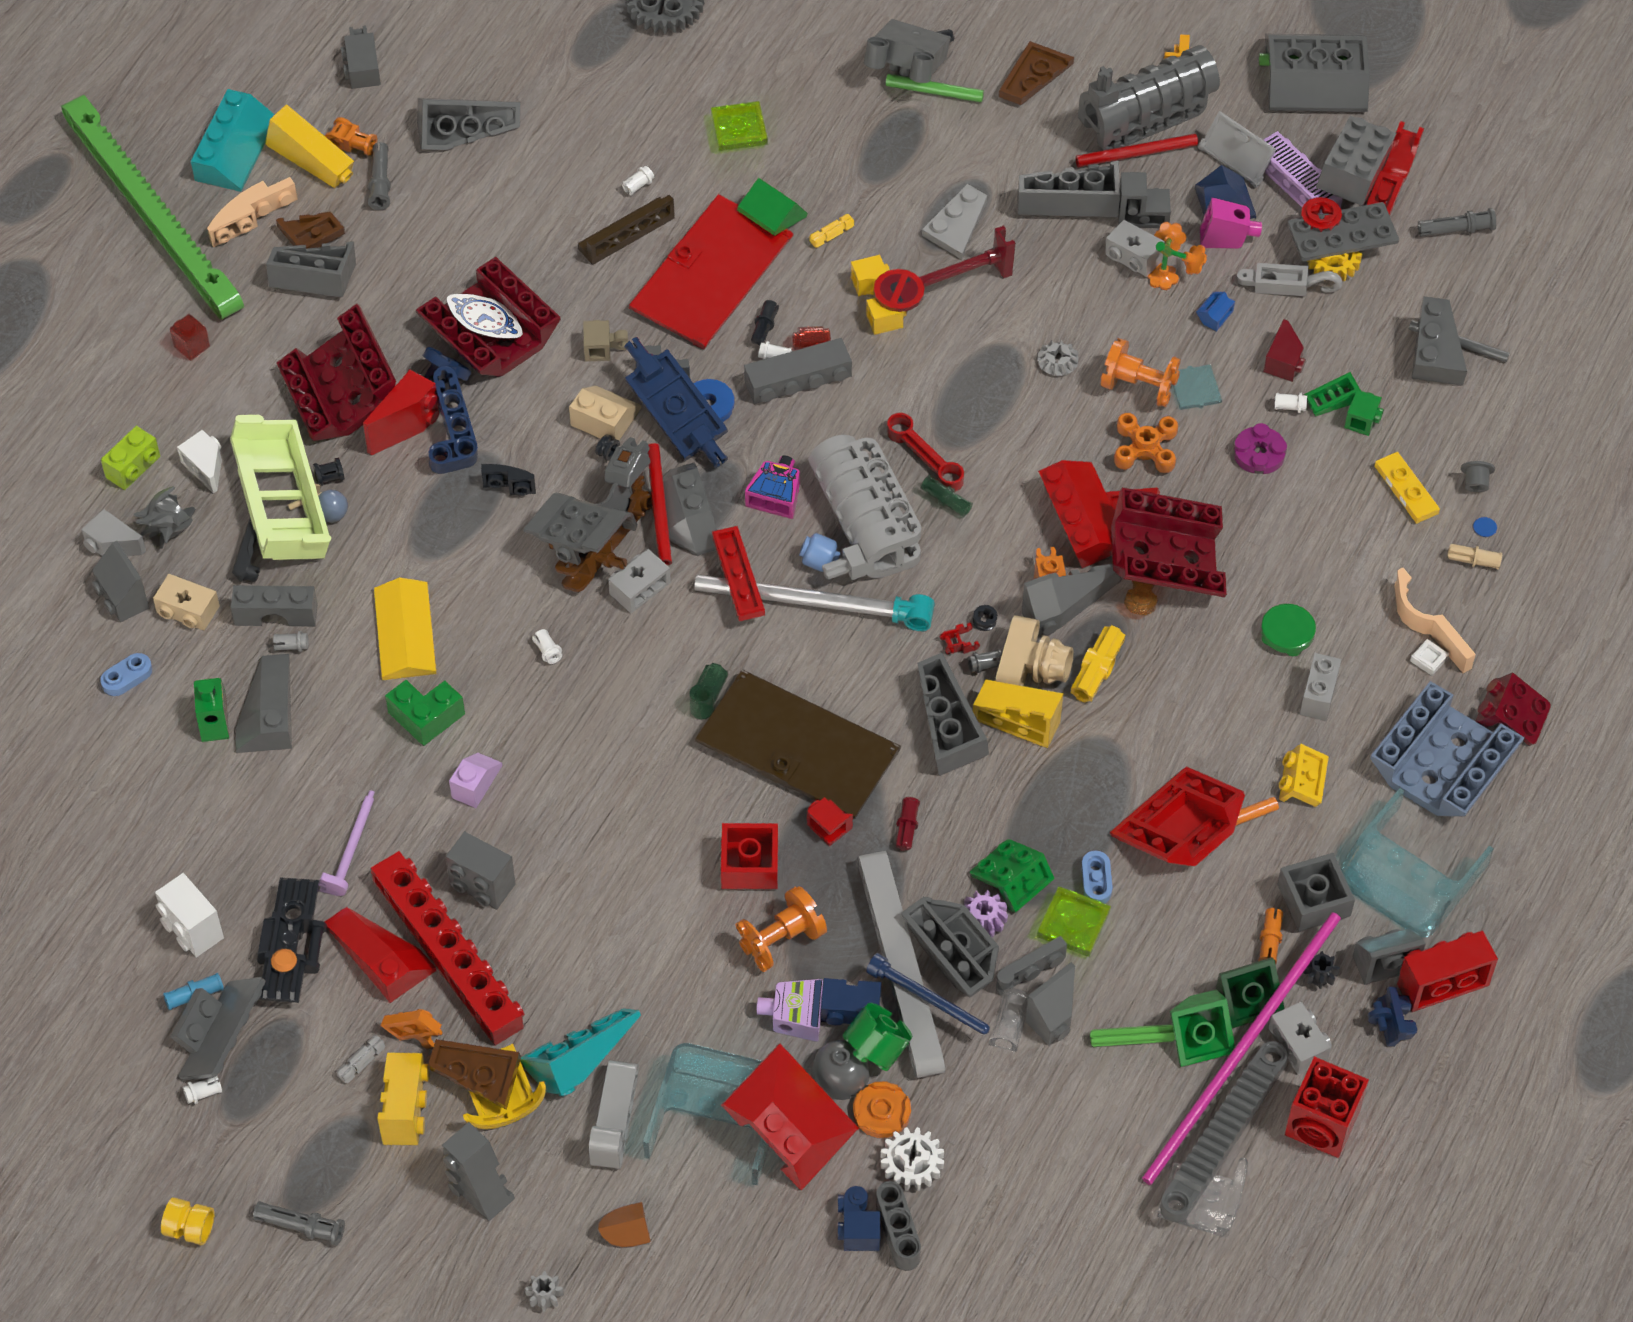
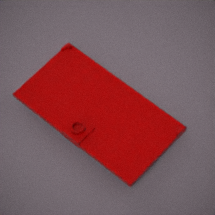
M718 194L629 304V309L692 342L693 345L700 349H705L794 234L790 230L785 229L775 236L737 211L738 204Z

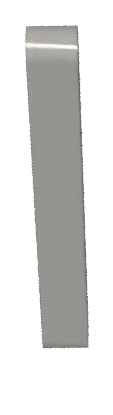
M884 850L857 856L859 872L882 956L888 958V962L893 969L923 986L907 924L901 915L903 910L887 853ZM889 980L899 1020L909 1028L913 1036L907 1049L915 1077L921 1078L945 1073L944 1058L928 1002Z

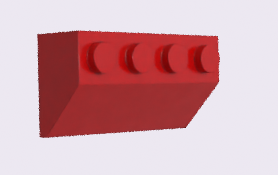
M1061 460L1039 470L1038 472L1082 569L1112 556L1111 527L1115 511L1093 463Z

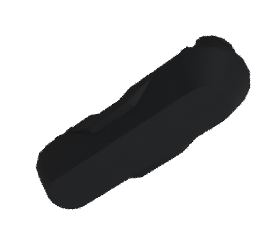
M251 518L247 524L232 573L240 582L245 579L253 583L258 579L260 568L251 565L250 561L254 551L253 545L257 540Z

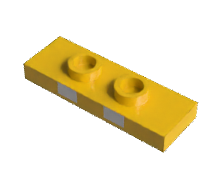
M1399 452L1375 461L1374 467L1416 524L1439 514L1440 508Z

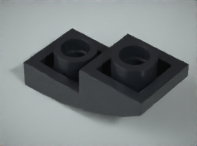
M481 464L483 488L509 487L510 495L525 496L536 494L534 474L507 465Z

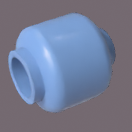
M815 533L811 537L806 536L799 556L802 557L804 565L824 572L822 565L838 560L840 552L836 551V541Z

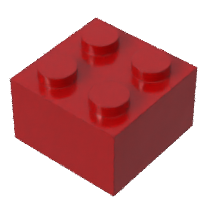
M722 823L721 889H778V823Z

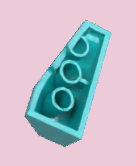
M623 1008L592 1022V1029L590 1030L584 1029L577 1032L574 1030L566 1034L568 1040L552 1045L550 1041L521 1057L520 1062L538 1084L544 1081L547 1093L559 1094V1096L568 1095L575 1091V1086L586 1080L639 1019L641 1013L639 1010Z

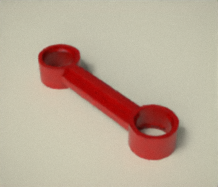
M895 413L891 415L887 421L888 437L896 443H905L938 475V486L943 491L956 492L960 490L964 484L963 467L955 462H946L913 430V420L908 414ZM897 424H903L909 429L899 432L892 429V427ZM953 473L960 478L955 481H947L942 476Z

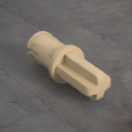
M1450 544L1447 554L1450 560L1470 563L1472 567L1480 565L1499 570L1502 560L1501 552L1479 549V546L1471 548Z

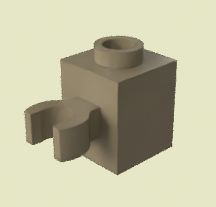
M609 320L583 321L585 361H611L610 348L626 350L624 346L628 342V331L619 330L615 333H610Z

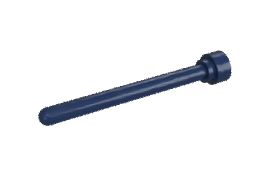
M876 953L870 960L866 969V973L876 979L879 977L884 979L886 977L983 1035L989 1033L990 1027L987 1023L893 969L888 962V958Z

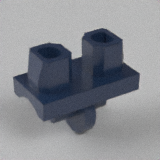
M1388 987L1386 994L1379 997L1373 1003L1374 1010L1370 1011L1367 1017L1369 1023L1378 1024L1379 1030L1384 1032L1387 1046L1395 1047L1400 1040L1412 1039L1418 1030L1416 1022L1404 1020L1403 1015H1406L1411 1009L1409 996L1399 995L1396 987Z

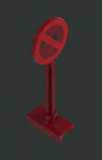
M1003 225L995 228L993 248L986 250L981 255L920 277L908 270H888L875 281L873 290L875 299L882 307L890 311L904 312L912 310L920 304L924 297V287L986 264H994L1003 279L1010 277L1013 274L1016 243L1014 240L1005 241L1006 228Z

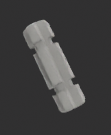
M377 1035L372 1036L367 1041V1046L363 1045L347 1060V1065L343 1064L336 1073L340 1080L344 1083H349L355 1077V1073H360L375 1058L374 1054L378 1055L385 1049V1043Z

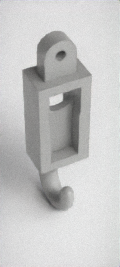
M1257 263V270L1242 269L1237 273V282L1240 285L1255 286V293L1306 296L1308 287L1324 280L1333 281L1335 284L1332 286H1322L1321 291L1332 293L1338 291L1343 284L1341 277L1337 273L1324 271L1308 276V266ZM1262 278H1276V280H1269V279H1262Z

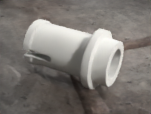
M639 167L637 169L638 172L621 183L627 194L629 193L632 196L645 184L650 185L652 183L654 174L649 167Z
M767 341L766 343H761L758 358L764 360L792 352V348L770 345V342Z
M1276 393L1275 410H1297L1298 413L1306 411V395H1302V393H1299V395Z
M547 630L537 631L535 633L536 636H533L532 640L542 652V659L549 664L558 662L562 658L561 647L554 643Z
M218 1077L207 1078L193 1084L187 1082V1086L183 1087V1092L188 1104L192 1102L197 1104L200 1099L222 1093Z

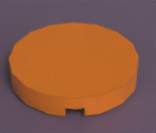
M887 1081L873 1082L857 1093L853 1103L854 1120L857 1126L867 1135L876 1138H890L893 1136V1132L900 1133L908 1125L911 1117L910 1099L896 1084Z

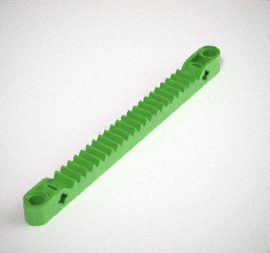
M81 95L61 105L62 113L70 127L216 316L222 320L243 309L244 303L236 288L222 271L212 268L211 261L207 260L206 255L201 253L200 247H196V242L191 240L190 234H186V229L181 228V223L176 221L175 215H171V210L166 208L165 202H161V197L156 195L155 189H151V184L146 182L144 176L142 177L141 171L136 169L135 164H132L130 157L127 158L126 152L122 151L120 145H117L116 139H112V135L110 132H107L106 126L102 127L100 125V115L87 97Z

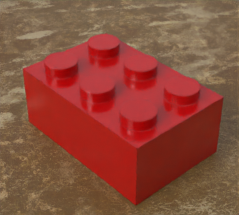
M1483 930L1476 933L1467 932L1456 940L1450 942L1441 941L1432 948L1423 951L1414 950L1404 957L1397 985L1402 995L1409 996L1411 1002L1410 1010L1415 1012L1490 986L1498 958Z

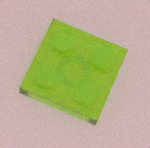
M759 101L711 107V117L719 151L768 145Z
M1058 886L1037 931V937L1050 942L1061 936L1067 943V949L1090 957L1110 914L1111 906Z

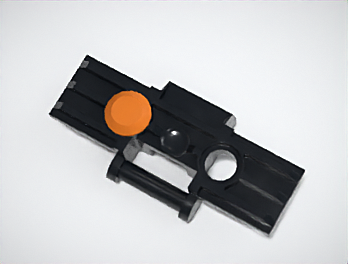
M280 877L274 912H272V917L265 918L263 921L257 962L264 964L262 978L266 981L259 1000L299 1003L304 973L312 974L319 972L320 964L318 959L322 935L326 932L327 928L325 922L314 920L319 880ZM291 909H299L302 912L296 919L286 917L287 912ZM304 933H311L306 960L305 955L297 954L298 940L303 938Z

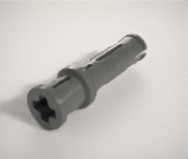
M379 142V150L377 143L372 147L373 169L372 178L368 183L369 190L371 191V195L368 197V205L375 210H384L390 205L388 192L391 189V183L387 178L389 148L387 144Z
M1493 208L1475 213L1467 211L1464 215L1418 221L1420 237L1456 231L1474 233L1475 230L1489 228L1492 231L1496 229V214Z
M261 1201L257 1202L253 1212L254 1220L305 1233V1236L309 1239L317 1237L331 1242V1245L335 1246L339 1245L345 1229V1221L342 1219L337 1221L326 1219L316 1212L310 1215L302 1214Z

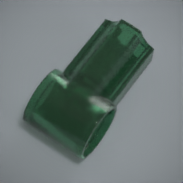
M713 662L710 665H706L697 684L690 689V712L697 719H707L715 710L714 704L728 677V671L721 665Z

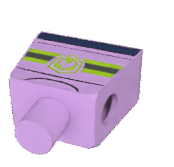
M823 979L777 983L775 998L758 997L757 1015L773 1016V1031L777 1033L819 1041Z

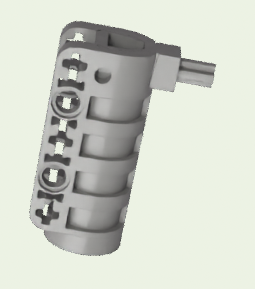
M837 435L826 439L816 446L809 456V464L851 544L850 547L843 549V558L822 565L825 578L829 580L849 573L852 580L866 575L871 578H883L918 565L921 558V549L918 544L921 538L920 522L876 440L872 438L856 440L850 435ZM863 449H867L868 451H871V458H872V459L869 460V456H868L867 452H866V451H863ZM878 467L883 468L885 472L881 474ZM899 507L905 509L906 512L902 514ZM904 548H907L909 554H913V556L909 557L907 554H904Z

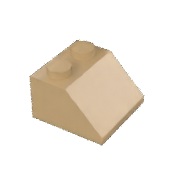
M598 386L582 388L569 406L571 426L600 439L608 434L612 437V440H620L641 410V405Z

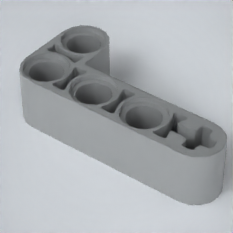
M613 1060L608 1062L596 1126L592 1127L590 1134L589 1156L590 1164L593 1166L621 1168L637 1086L639 1064Z

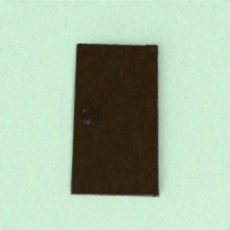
M743 669L695 738V742L762 774V776L786 788L789 787L814 800H822L824 797L828 801L831 799L844 813L853 814L854 820L901 749V745Z

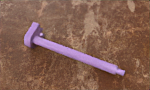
M370 790L368 796L364 798L336 875L322 873L319 884L321 887L320 892L335 896H344L346 894L348 883L344 879L372 807L374 791Z

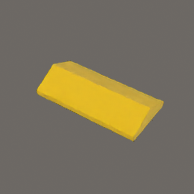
M399 577L375 587L374 596L382 680L437 674L428 583Z

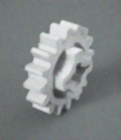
M908 1127L904 1128V1135H900L895 1131L893 1132L894 1141L890 1139L885 1140V1149H881V1169H887L885 1171L886 1179L894 1177V1182L898 1184L904 1183L905 1191L909 1190L910 1185H915L916 1190L920 1191L921 1183H925V1185L930 1187L932 1185L931 1177L934 1179L940 1178V1169L944 1168V1160H942L944 1158V1149H938L940 1143L938 1139L931 1141V1132L928 1131L923 1136L920 1134V1128L917 1127L914 1133H910ZM913 1152H915L914 1161L909 1166L910 1158L913 1156Z

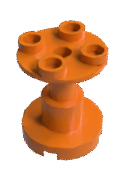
M1117 338V341L1115 340L1112 344L1105 362L1107 366L1106 372L1108 373H1102L1101 387L1112 390L1118 379L1133 384L1140 380L1160 387L1157 396V406L1167 407L1171 397L1169 392L1171 384L1176 385L1180 376L1178 368L1181 359L1175 356L1172 357L1166 371L1162 372L1144 366L1143 359L1128 355L1129 341Z
M795 886L785 893L788 907L774 916L775 922L762 931L758 932L745 919L735 924L737 931L743 938L739 940L740 947L746 955L752 954L754 956L755 962L762 972H766L774 965L768 946L784 936L790 940L804 932L809 938L816 940L827 933V926L823 915L817 916L813 909L817 904L800 886Z

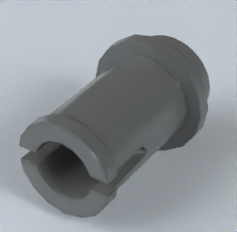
M997 649L996 651L981 654L973 652L967 658L970 671L978 674L981 673V670L999 667L1001 659H992L1001 657V650Z

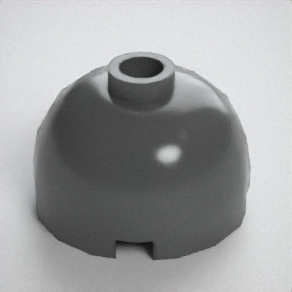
M844 1040L829 1042L820 1048L814 1058L812 1078L832 1099L836 1100L850 1099V1096L855 1095L861 1089L863 1090L869 1082L870 1075L869 1062L864 1063L857 1059L853 1054L855 1048Z

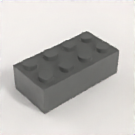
M1350 116L1323 165L1316 188L1363 206L1389 156L1397 133L1390 131L1386 127L1371 124L1363 118Z

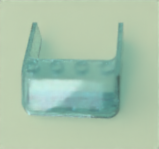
M1399 788L1359 836L1340 868L1352 894L1405 929L1410 928L1421 937H1429L1438 929L1489 866L1494 848L1488 846L1461 880L1454 881L1380 833L1400 809L1404 790Z
M682 1043L676 1046L672 1051L643 1140L644 1158L650 1159L664 1114L669 1110H677L740 1126L721 1104L762 1061L690 1043ZM749 1124L742 1126L753 1129ZM762 1137L752 1166V1184L757 1186L770 1147Z

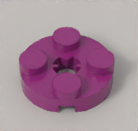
M1258 423L1254 427L1243 430L1237 436L1234 444V458L1237 464L1247 472L1263 471V474H1269L1278 470L1284 463L1287 443L1277 431L1269 428L1266 424ZM1256 447L1264 448L1265 453H1261V451L1259 453L1255 452Z

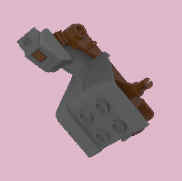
M630 437L621 447L618 446L615 449L605 469L604 480L607 483L613 484L608 498L604 502L593 504L556 492L550 496L524 527V532L534 535L543 542L549 543V548L555 550L556 556L560 559L556 563L555 569L558 573L566 575L562 580L563 588L574 592L583 591L592 581L602 564L607 568L617 567L622 570L627 566V559L617 557L613 551L630 530H636L638 520L644 517L645 512L653 506L650 492L642 490L645 481H641L644 479V476L641 474L650 464V458L647 454L650 449L647 441L642 440L637 445L635 439Z

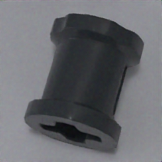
M339 457L335 458L333 462L321 465L313 464L316 481L320 486H323L324 482L336 479L340 481L345 480Z

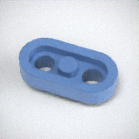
M135 653L106 670L101 676V685L104 692L110 696H120L148 679L152 674V664L149 657L142 653Z
M1090 851L1083 857L1081 867L1084 897L1093 905H1103L1112 896L1110 859L1101 851ZM1097 866V867H1099L1100 869H1099V870H1093V869H1091V867ZM1100 891L1102 894L1096 895L1093 892Z

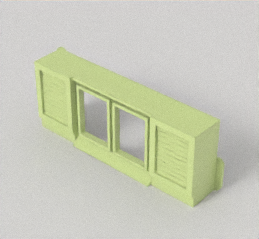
M237 415L230 440L262 557L272 558L273 560L325 558L331 536L327 529L297 421L264 420L261 415ZM255 472H293L298 490L259 491ZM301 499L306 518L267 519L262 500Z

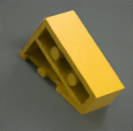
M985 680L973 704L972 711L980 723L1048 748L1061 721L1063 693Z
M387 1053L383 1077L385 1082L384 1092H381L380 1098L381 1102H383L382 1112H378L377 1118L383 1145H418L419 1135H424L425 1118L421 1117V1108H426L427 1091L423 1090V1082H428L429 1066L424 1064L422 1053Z

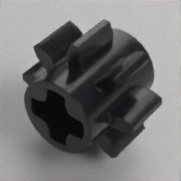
M1323 951L1316 955L1303 972L1304 974H1309L1307 983H1313L1319 989H1322V986L1327 983L1334 985V976H1337L1340 967L1333 966L1335 957H1330L1324 954Z

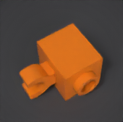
M1055 547L1050 548L1049 556H1043L1041 549H1036L1034 579L1052 573H1057L1059 577L1066 576L1062 555L1056 556Z

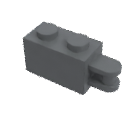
M366 25L360 29L349 27L350 36H344L345 46L341 47L343 61H348L347 65H343L345 80L350 79L352 89L381 85L374 34L367 33Z

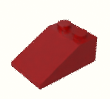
M409 370L363 422L368 454L374 455L424 432L430 424L432 425L437 421L439 409L436 384L412 370Z

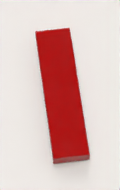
M738 525L712 531V538L738 620L744 621L765 616L763 602Z

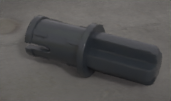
M773 300L764 301L760 315L755 318L754 323L756 327L751 338L753 344L760 346L761 343H764L768 332L774 328V318L779 310V305Z

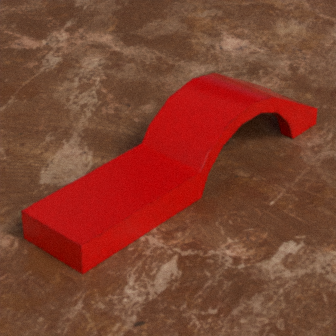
M1403 121L1399 123L1383 170L1379 172L1366 204L1383 202L1389 216L1402 185L1411 170L1424 132L1422 127H1419L1417 133L1405 130V122Z

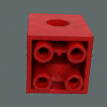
M1314 1056L1292 1103L1285 1136L1339 1158L1361 1111L1369 1079Z

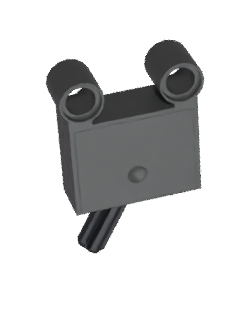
M891 19L875 37L868 38L863 63L873 69H882L887 62L890 63L889 69L896 72L899 70V66L901 67L900 76L910 77L911 80L918 83H928L931 81L932 74L947 59L949 44L954 41L955 36L950 29L934 32Z

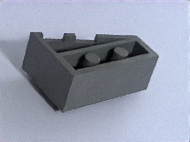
M1423 296L1419 314L1412 379L1463 386L1467 369L1450 300Z
M470 1122L442 1144L443 1161L447 1168L445 1173L449 1179L448 1187L457 1197L462 1195L488 1221L493 1219L515 1199L514 1194L503 1186L507 1182L505 1175L501 1174L499 1176L495 1169L499 1162L489 1140Z

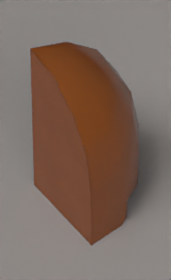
M642 1202L617 1208L606 1214L599 1222L598 1230L601 1236L612 1245L632 1247L651 1242Z

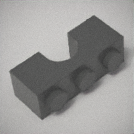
M233 585L231 612L235 626H262L263 616L275 614L284 617L288 621V626L316 627L318 603L314 586Z

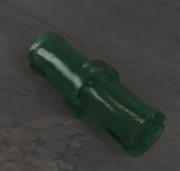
M928 475L921 484V490L939 500L938 503L940 505L948 506L962 517H965L973 506L972 502L955 493L953 487H946L931 475Z

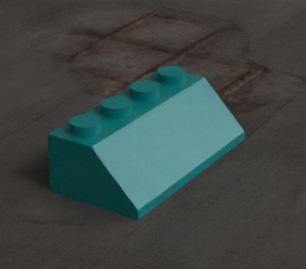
M227 89L191 160L194 180L241 192L266 143L269 121L275 114L251 94Z

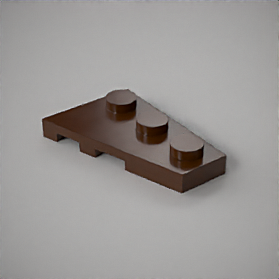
M1029 41L1000 88L999 97L1022 105L1073 65L1074 57Z
M436 1039L428 1066L431 1071L507 1110L521 1055L515 1051Z

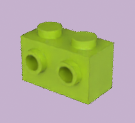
M136 425L101 458L105 478L126 490L161 457L157 440L154 436Z

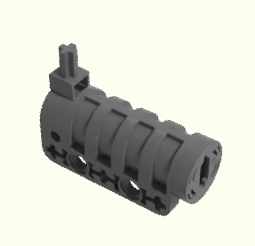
M1197 45L1183 51L1178 58L1170 56L1163 59L1158 66L1148 65L1141 68L1136 75L1132 73L1124 75L1115 84L1112 81L1113 70L1102 66L1098 72L1097 81L1089 83L1088 91L1080 95L1078 118L1086 128H1093L1097 133V144L1102 150L1128 146L1202 114L1207 107L1208 94L1217 91L1220 86L1217 65L1210 52L1204 46Z

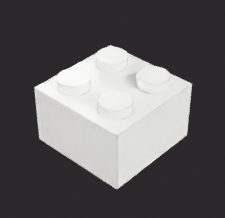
M184 873L155 892L158 900L156 908L162 915L160 921L169 933L174 931L178 936L176 939L184 951L190 950L197 958L224 939L216 909Z

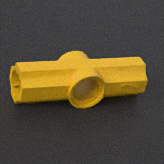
M1112 625L1109 627L1104 626L1094 647L1087 650L1081 664V671L1071 687V694L1077 700L1084 703L1087 701L1092 702L1103 680L1109 678L1115 664V657L1125 641V634L1121 632L1120 628Z

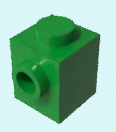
M1357 389L1347 412L1344 428L1369 436L1374 423L1379 424L1384 412V409L1380 408L1382 397Z

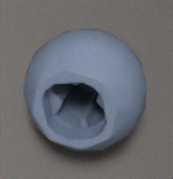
M326 490L318 495L326 522L334 523L340 521L345 516L348 510V502L341 492Z

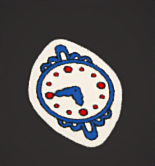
M452 294L447 297V303L452 314L469 330L497 338H518L522 336V329L517 318L501 303L493 299L471 294Z

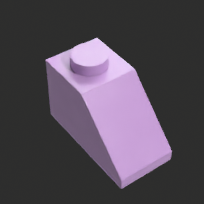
M480 753L463 759L449 780L452 798L477 808L503 766L502 763Z

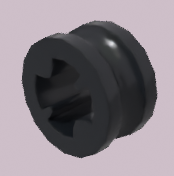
M608 434L604 435L596 446V455H603L606 461H610L615 449L620 446V441L617 439L612 440V437Z
M980 605L974 611L973 625L981 631L993 629L997 622V611L990 605ZM984 614L989 615V619L986 622L981 621Z

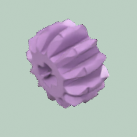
M987 890L984 895H980L975 891L973 898L966 896L964 905L989 935L993 937L995 931L1001 933L1004 924L1008 920V914L1006 912L1007 905L1005 902H1000L999 894L990 897V892Z

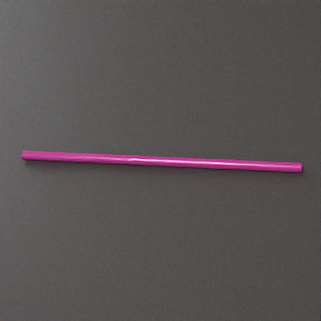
M1332 912L1146 1171L1142 1177L1145 1183L1153 1184L1267 1024L1271 1015L1277 1010L1339 923L1341 917L1338 914Z

